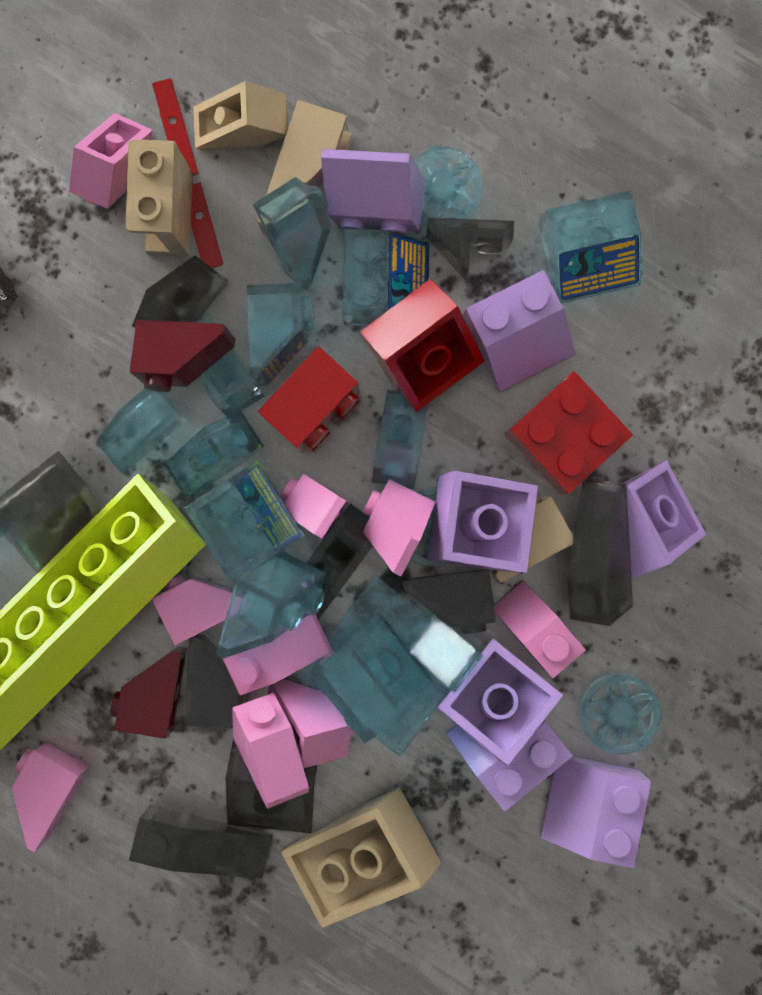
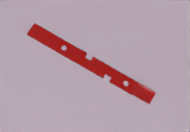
M172 79L154 82L152 86L167 141L176 142L193 175L198 174ZM171 117L176 118L175 124L169 123ZM192 180L191 227L203 269L207 270L222 266L223 259L201 182L194 184ZM197 212L203 213L201 219L196 218L195 214Z

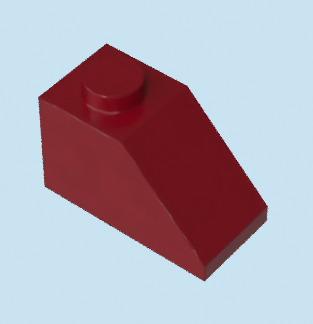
M136 320L129 372L144 384V388L148 390L169 392L172 386L188 387L235 347L236 338L224 324Z
M179 646L123 685L121 691L115 692L110 712L111 717H116L114 730L166 739L174 731L188 651L187 647Z

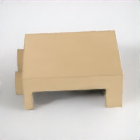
M132 139L128 144L126 229L130 233H145V252L148 255L190 256L193 173L175 141Z

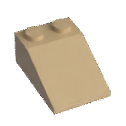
M400 787L360 805L281 851L321 928L422 888L442 864Z

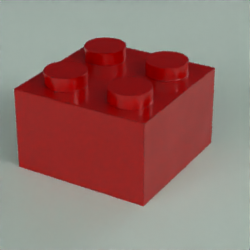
M431 279L360 331L391 384L415 412L422 409L485 361L458 305Z
M318 346L257 412L302 454L308 448L315 452L331 435L328 429L329 425L337 417L344 421L359 405V397L357 396L360 393L359 383Z
M575 371L565 377L504 433L560 495L570 494L633 436L629 429Z

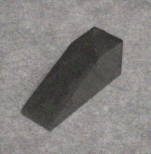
M593 480L582 482L567 577L570 619L611 626L633 607L627 486L625 483Z
M350 504L333 524L271 613L284 623L311 612H315L319 620L373 547L363 533L370 517Z
M150 804L139 817L129 861L174 872L262 879L273 835Z

